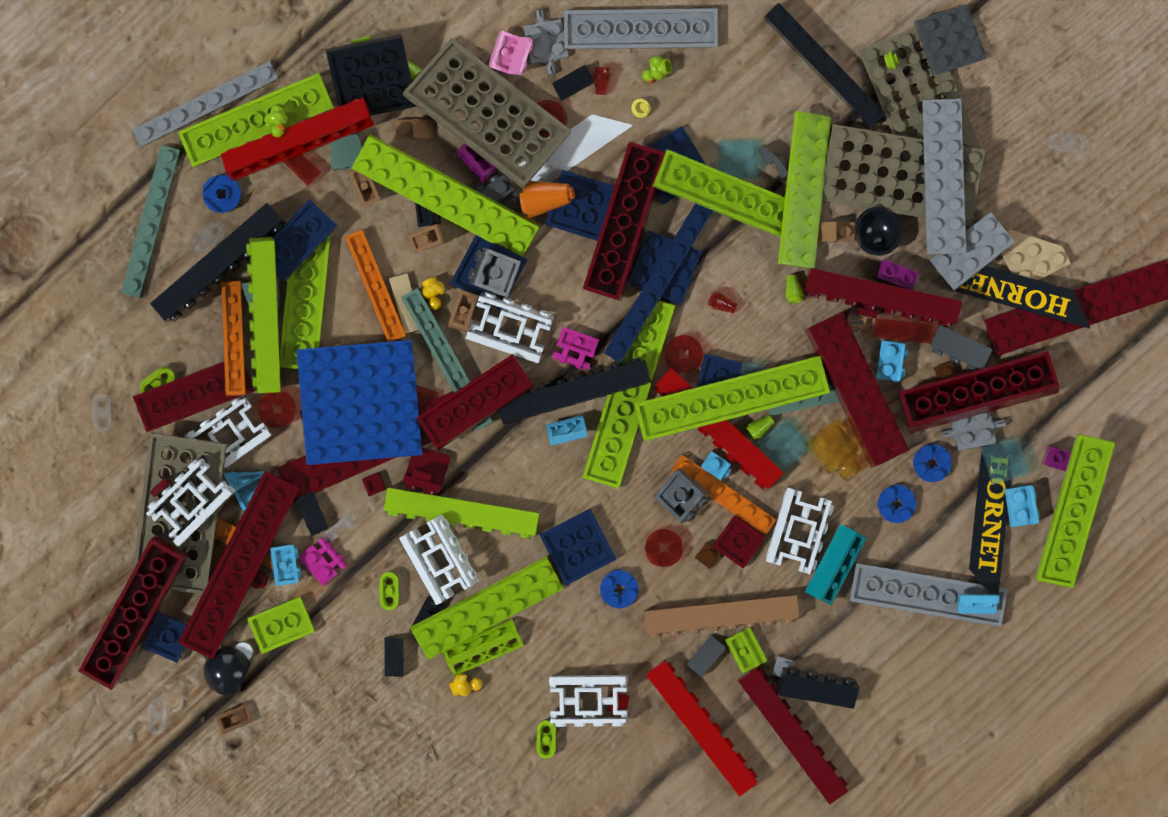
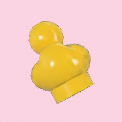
M432 277L422 282L424 287L422 289V296L429 299L427 305L430 309L438 310L441 307V301L435 296L443 295L445 286L442 282L437 281L436 277Z
M457 674L454 681L450 682L449 685L455 697L458 695L467 697L470 695L471 690L478 692L482 688L483 683L480 678H473L469 683L467 675Z

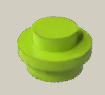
M888 51V54L884 55L888 69H897V65L900 64L897 54Z

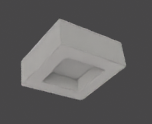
M777 656L772 675L780 677L782 668L795 667L796 661Z

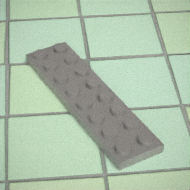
M717 8L564 10V49L718 48Z
M961 99L922 100L927 255L966 254Z
M856 563L849 601L1002 627L1008 589L999 587V604H997L996 614L958 613V594H991L984 585Z

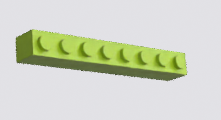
M273 237L249 238L250 244H246L247 256H250V263H247V273L251 275V282H248V293L252 294V301H249V313H253V320H249L250 332L253 331L254 339H250L251 350H254V358H251V368L255 369V376H252V387L256 388L257 393L281 392L275 242Z
M391 487L387 488L384 511H388L387 515L399 516V513L407 514L406 518L418 520V516L426 517L425 521L429 522L442 514L451 526L461 523L463 528L474 529L475 526L482 527V531L493 532L496 529L501 530V534L512 536L513 532L520 533V537L531 539V536H536L539 519L538 512L438 495L434 496Z

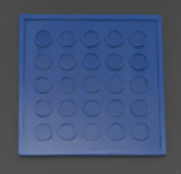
M412 340L297 349L306 465L422 455L420 424L417 419L419 413Z

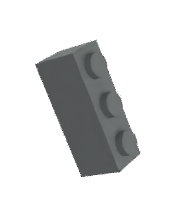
M938 325L929 344V347L933 348L931 352L940 356L944 353L950 356V361L960 364L961 361L967 364L966 368L972 371L984 369L993 350L941 325Z

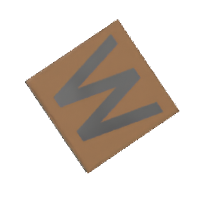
M850 306L847 317L849 325L864 330L867 317L856 315L858 308Z

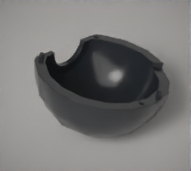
M876 206L866 209L858 216L856 221V240L861 250L870 255L883 256L890 254L898 247L902 239V226L892 212L883 207Z
M228 646L219 648L213 660L207 658L204 664L205 681L209 688L218 694H238L242 689L244 677L249 671L251 663L247 656L237 648Z

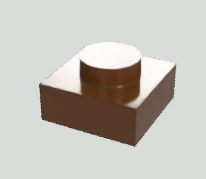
M952 361L933 367L938 381L957 376Z
M706 542L695 558L710 569L721 553Z

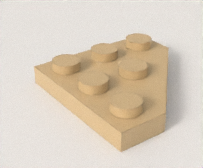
M1014 230L1007 231L1015 241V244L1001 254L1010 273L1040 280L1071 264L1062 246Z

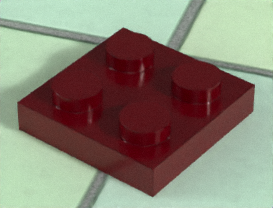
M734 515L712 547L744 569L766 537Z

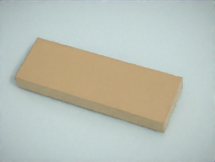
M408 273L389 278L405 334L419 330L401 298L413 291Z

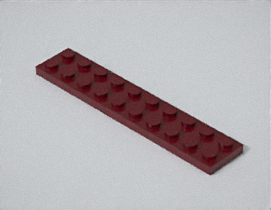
M1167 260L1073 290L1089 326L1168 300ZM1021 309L983 320L995 357L1084 328Z
M453 392L418 406L419 416L453 394ZM420 424L422 447L432 441ZM305 455L276 469L281 479L299 487L292 502L294 503L296 502L295 499L312 491L313 493L319 492L394 458L306 465Z
M264 471L178 641L179 644L213 660L299 487Z

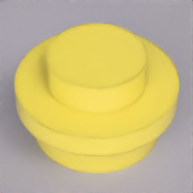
M642 98L635 100L631 108L632 113L638 118L646 117L651 110L650 103Z

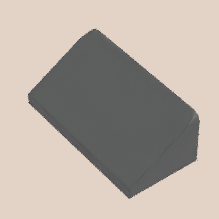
M710 635L687 665L700 677H703L726 647Z

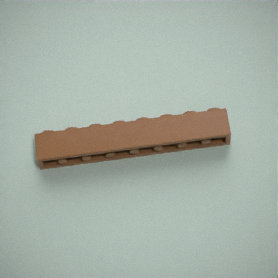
M796 594L644 610L646 635L650 634V637H661L662 633L669 632V635H679L681 631L688 630V633H698L703 628H707L708 631H717L722 626H726L727 629H736L741 624H746V627H755L760 622H765V625H774L778 620H784V623H793L795 619L799 618Z

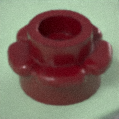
M258 570L251 586L255 589L264 588L267 585V574Z

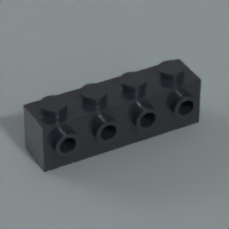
M793 666L782 668L777 686L780 696L851 709L855 707L860 689L857 680L854 678H841L831 673L824 675L814 670L803 671Z

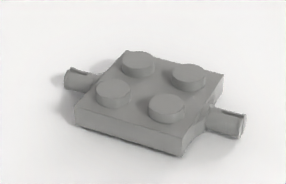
M540 9V13L539 10H536L538 22L523 26L525 37L533 39V49L529 54L530 64H546L548 75L555 74L554 62L558 59L569 57L567 49H564L561 19L545 20L543 9Z
M990 412L958 420L952 422L951 429L940 431L941 438L953 437L958 451L996 444L995 428L1006 427V423H1003L1005 418L993 421Z

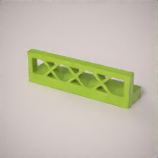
M510 619L444 650L443 653L452 674L456 676L519 649L524 644L513 619ZM516 638L518 641L511 645L507 644L508 641ZM499 647L497 651L490 652L491 648ZM477 654L481 655L479 659H472ZM459 662L464 663L463 666L456 669L453 666Z

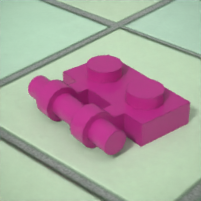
M563 327L557 342L558 346L563 347L562 353L554 351L552 358L559 360L563 364L566 362L574 365L575 368L580 370L581 368L589 370L591 363L584 361L585 355L593 358L599 339ZM569 350L580 353L579 358L569 356Z
M322 536L317 540L322 547L318 550L314 545L310 546L299 556V559L321 585L324 586L338 574L333 567L338 565L343 570L347 563L343 560L344 557L338 554L332 547L333 544ZM325 551L333 559L330 563L322 555Z

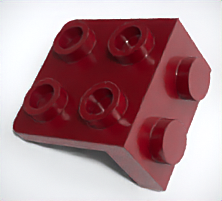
M422 447V455L411 456L402 481L406 483L405 487L414 490L420 487L425 489L424 493L434 496L436 492L440 493L450 462V456ZM417 469L432 473L431 482L411 477L413 470Z

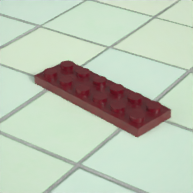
M511 354L418 416L417 419L435 448L440 450L533 388L534 385L515 356Z
M225 362L135 395L133 399L147 433L241 396H226ZM245 367V392L249 394L255 390L252 387V382Z

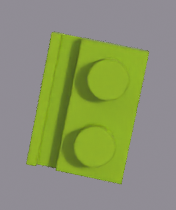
M750 627L724 639L742 674L767 661Z

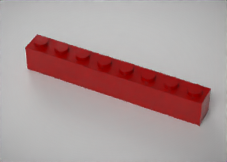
M364 98L355 99L351 103L337 106L333 110L317 114L308 120L299 121L290 127H285L284 134L281 137L266 134L262 138L246 142L237 148L228 149L226 152L221 153L227 175L234 181L372 127L374 122Z
M672 368L655 384L658 387L656 391L662 397L693 389ZM728 420L698 428L705 437L709 435L714 439L712 444L719 450L723 448L728 452L727 458L733 463L737 461L742 465L740 468L742 472L747 476L751 474L756 478L754 483L761 489L764 487L769 489L783 474L771 460Z
M663 659L645 673L738 796H742L758 783L756 780L758 775L752 768L748 769L745 766V758L740 752L738 754L732 749L734 744L728 737L724 739L721 735L723 730L718 723L715 722L713 724L709 719L711 714L705 707L701 709L697 703L700 701L693 691L691 693L688 692L685 688L688 685L681 676L678 678L674 674L676 669L671 662L668 661L666 663Z

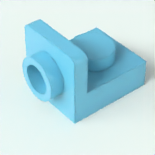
M712 451L701 465V468L719 480L722 477L726 479L732 470L729 468L731 465L729 462Z

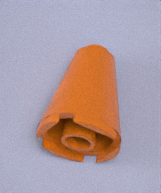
M531 180L523 189V193H520L521 208L523 214H527L526 218H532L570 204L572 199L575 198L574 189L569 184Z

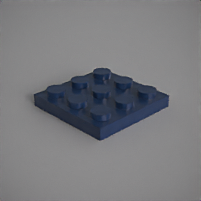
M683 126L648 146L661 152H665L668 149L706 165ZM657 188L656 195L663 205L677 197Z
M562 170L558 183L569 184L570 187H573L575 198L572 199L570 204L549 211L545 225L598 241L615 186Z
M648 230L628 285L643 290L673 241L672 239ZM690 248L661 295V298L679 305L682 304L702 251Z
M475 235L450 284L463 291L478 295V299L481 292L485 293V291H488L470 284V279H468L470 269L475 268L477 262L474 260L475 254L484 247L521 261L509 292L510 295L528 259L499 244H492ZM496 294V297L501 299L504 298V296ZM491 304V306H493V307H495V308H497V309H499V310H502L501 307H498V306H495V305H492V304Z
M590 508L539 534L565 586L617 560Z

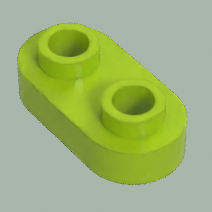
M166 366L158 368L141 381L139 385L140 392L143 393L174 381L175 376L172 369ZM163 373H167L166 377H161ZM147 385H152L150 389H146Z
M393 572L384 573L379 580L380 605L385 610H393L399 604V578ZM387 578H392L393 583L391 585L386 583ZM387 597L393 598L392 604L386 602Z
M543 720L537 726L536 751L543 759L551 758L556 751V727L554 723H550V720ZM544 726L550 727L548 733L543 731ZM544 745H548L550 747V750L548 752L543 751L542 748Z

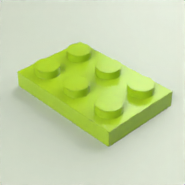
M301 596L247 618L262 654L316 632Z

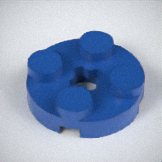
M216 175L205 183L203 187V200L212 211L224 214L234 210L240 203L242 192L236 180L232 181L227 175ZM225 189L227 191L225 193L226 198L219 199L217 191Z
M925 445L918 449L913 457L914 470L918 477L924 481H941L951 470V456L940 445ZM933 457L937 466H933L931 469L927 461Z
M891 485L880 493L877 507L880 514L887 521L902 523L909 520L914 514L916 499L913 492L907 487ZM896 498H899V502L902 503V506H899L898 509H894L895 507L891 505L892 501H895Z
M614 570L609 572L602 580L600 593L603 600L609 606L625 608L630 606L637 598L638 583L629 572ZM616 584L625 587L622 590L623 594L619 595L618 592H614Z

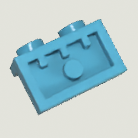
M881 341L876 379L900 382L901 378L904 379L905 367H902L903 359H907L908 348H905V343Z
M583 415L546 424L551 446L588 437Z
M1033 485L1005 489L1010 527L1038 524L1040 513L1036 507L1037 493Z
M293 544L271 547L270 552L275 586L299 583L298 578H301L300 567L296 566V559L299 558L297 548H294Z
M958 594V613H997V604H999V595Z

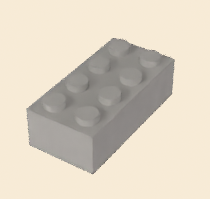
M990 212L966 231V254L936 255L930 261L952 289L956 291L1013 246L1015 241Z

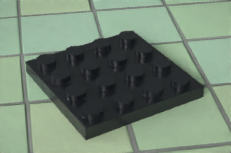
M402 34L326 49L338 106L351 103L355 99L364 98L371 116L417 107L403 96V92L412 83Z

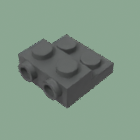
M497 174L489 180L491 183L484 187L482 184L474 189L517 213L522 210L520 198L504 174L502 176Z
M482 247L475 254L474 260L477 261L475 268H471L468 273L469 283L508 298L521 261Z
M679 468L654 497L680 523L691 522L697 516L695 511L708 503L707 497L710 493Z

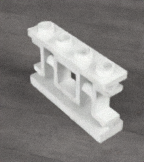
M489 291L481 292L476 305L485 309L481 324L472 321L465 339L539 363L544 345L536 343L540 328L550 330L554 316H551V313L545 310L536 311L527 304H516L510 298H498L496 294ZM491 304L502 308L499 318L489 315ZM504 316L522 321L517 336L499 330ZM528 317L539 320L535 330L525 327ZM486 322L496 325L493 335L483 332ZM522 334L533 337L530 347L519 344Z
M237 398L231 403L232 407L228 410L225 408L221 409L215 414L217 417L214 420L210 421L208 419L200 424L201 429L197 432L192 430L184 436L195 439L212 427L213 430L207 434L212 441L219 442L214 434L229 424L239 440L226 449V454L230 452L231 455L225 458L224 469L273 435L265 423L255 427L245 412L253 407L247 398ZM244 405V408L239 411L244 419L242 422L235 425L231 418L224 422L222 421L226 416ZM249 426L253 433L259 430L262 431V433L242 447L239 445L245 441L240 432ZM204 455V457L208 461L206 462V464L209 465L210 458L207 455Z
M203 458L199 461L195 459L188 466L190 470L186 474L182 472L174 480L176 484L172 488L168 486L161 493L163 497L159 501L155 499L148 506L150 510L146 513L154 521L162 515L175 528L169 536L174 539L173 542L178 547L235 492L231 485L228 486L225 481L216 486L204 474L210 466L205 463ZM200 467L201 470L196 475L203 482L198 487L191 481L184 486L183 483ZM208 487L215 494L222 489L223 492L205 508L204 505L209 499L203 492ZM187 489L201 501L191 513L177 500ZM174 494L175 496L169 502L176 509L171 514L165 508L157 512L156 510ZM181 514L187 520L195 516L196 519L179 535L177 532L182 526L176 519Z
M787 487L765 561L781 565L783 557L801 562L798 571L810 574L811 571L816 569L818 562L815 560L816 553L821 552L823 542L820 541L821 536L827 532V516L832 515L834 505H831V500L821 497L817 506L801 502L802 492ZM794 495L796 496L794 504L804 507L801 517L790 515L789 522H787L786 519ZM824 504L825 508L819 528L815 530L817 522L808 520L810 510L821 511ZM794 520L811 525L806 543L789 538ZM783 532L785 533L783 540L793 544L790 554L780 551L777 559L775 556ZM814 541L808 565L804 567L806 559L797 556L799 547L810 548L811 542Z
M442 514L427 522L431 530L429 533L422 536L418 528L399 538L436 605L455 595L451 589L452 585L460 582L465 590L479 582L476 571L471 567L467 555L461 549L457 537L452 533L448 521ZM435 533H438L442 540V543L437 545L432 536ZM424 539L431 548L426 552L420 543ZM440 548L450 564L443 569H440L432 555V552ZM455 566L461 574L457 579L451 570ZM442 573L446 575L449 581L445 585L439 577Z
M628 675L550 676V692H559L560 710L550 711V723H555V727H565L567 723H574L575 727L586 726V723H593V726L596 727L605 726V723H612V726H624V723L628 722V710H618V692L628 691ZM621 684V687H613V697H603V687H595V685ZM557 685H582V687L575 688V697H565V687H557ZM580 692H598V710H580ZM565 705H575V715H583V717L557 718V715H565ZM603 705H613V715H621V717H595V715L603 714Z

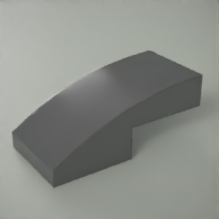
M764 146L758 147V151L766 166L774 163L781 179L788 177V171L778 157Z

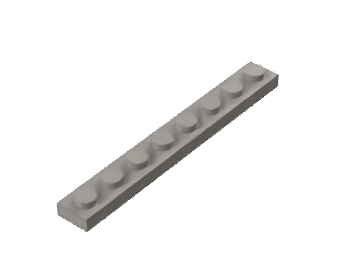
M269 61L133 129V132L140 146L144 147L279 78Z

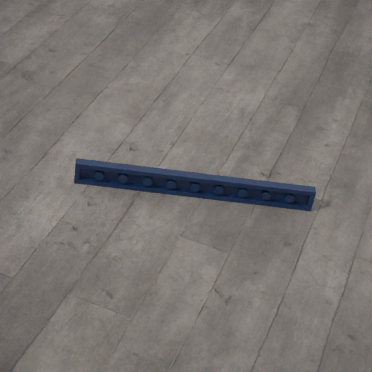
M698 204L693 206L606 348L605 355L619 363L622 361L713 210Z

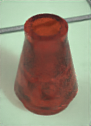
M595 67V71H593L595 94L606 95L612 75L610 68Z
M713 291L708 301V306H711V309L734 314L738 305L719 291Z

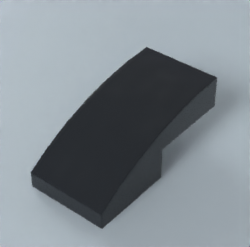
M313 491L295 499L311 536L329 529Z

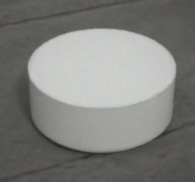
M241 642L235 646L248 659L253 656V648L249 643Z

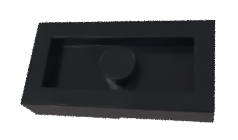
M427 597L412 626L442 611L444 605L441 603L436 605L432 598Z

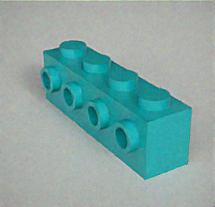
M840 524L805 592L832 606L867 537Z

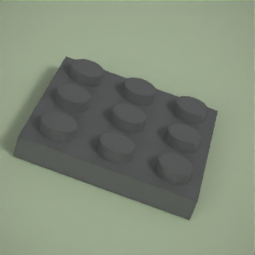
M968 4L914 22L933 76L987 59Z

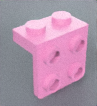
M500 31L488 66L508 75H521L526 70V60L532 52L533 39L518 37L508 32Z

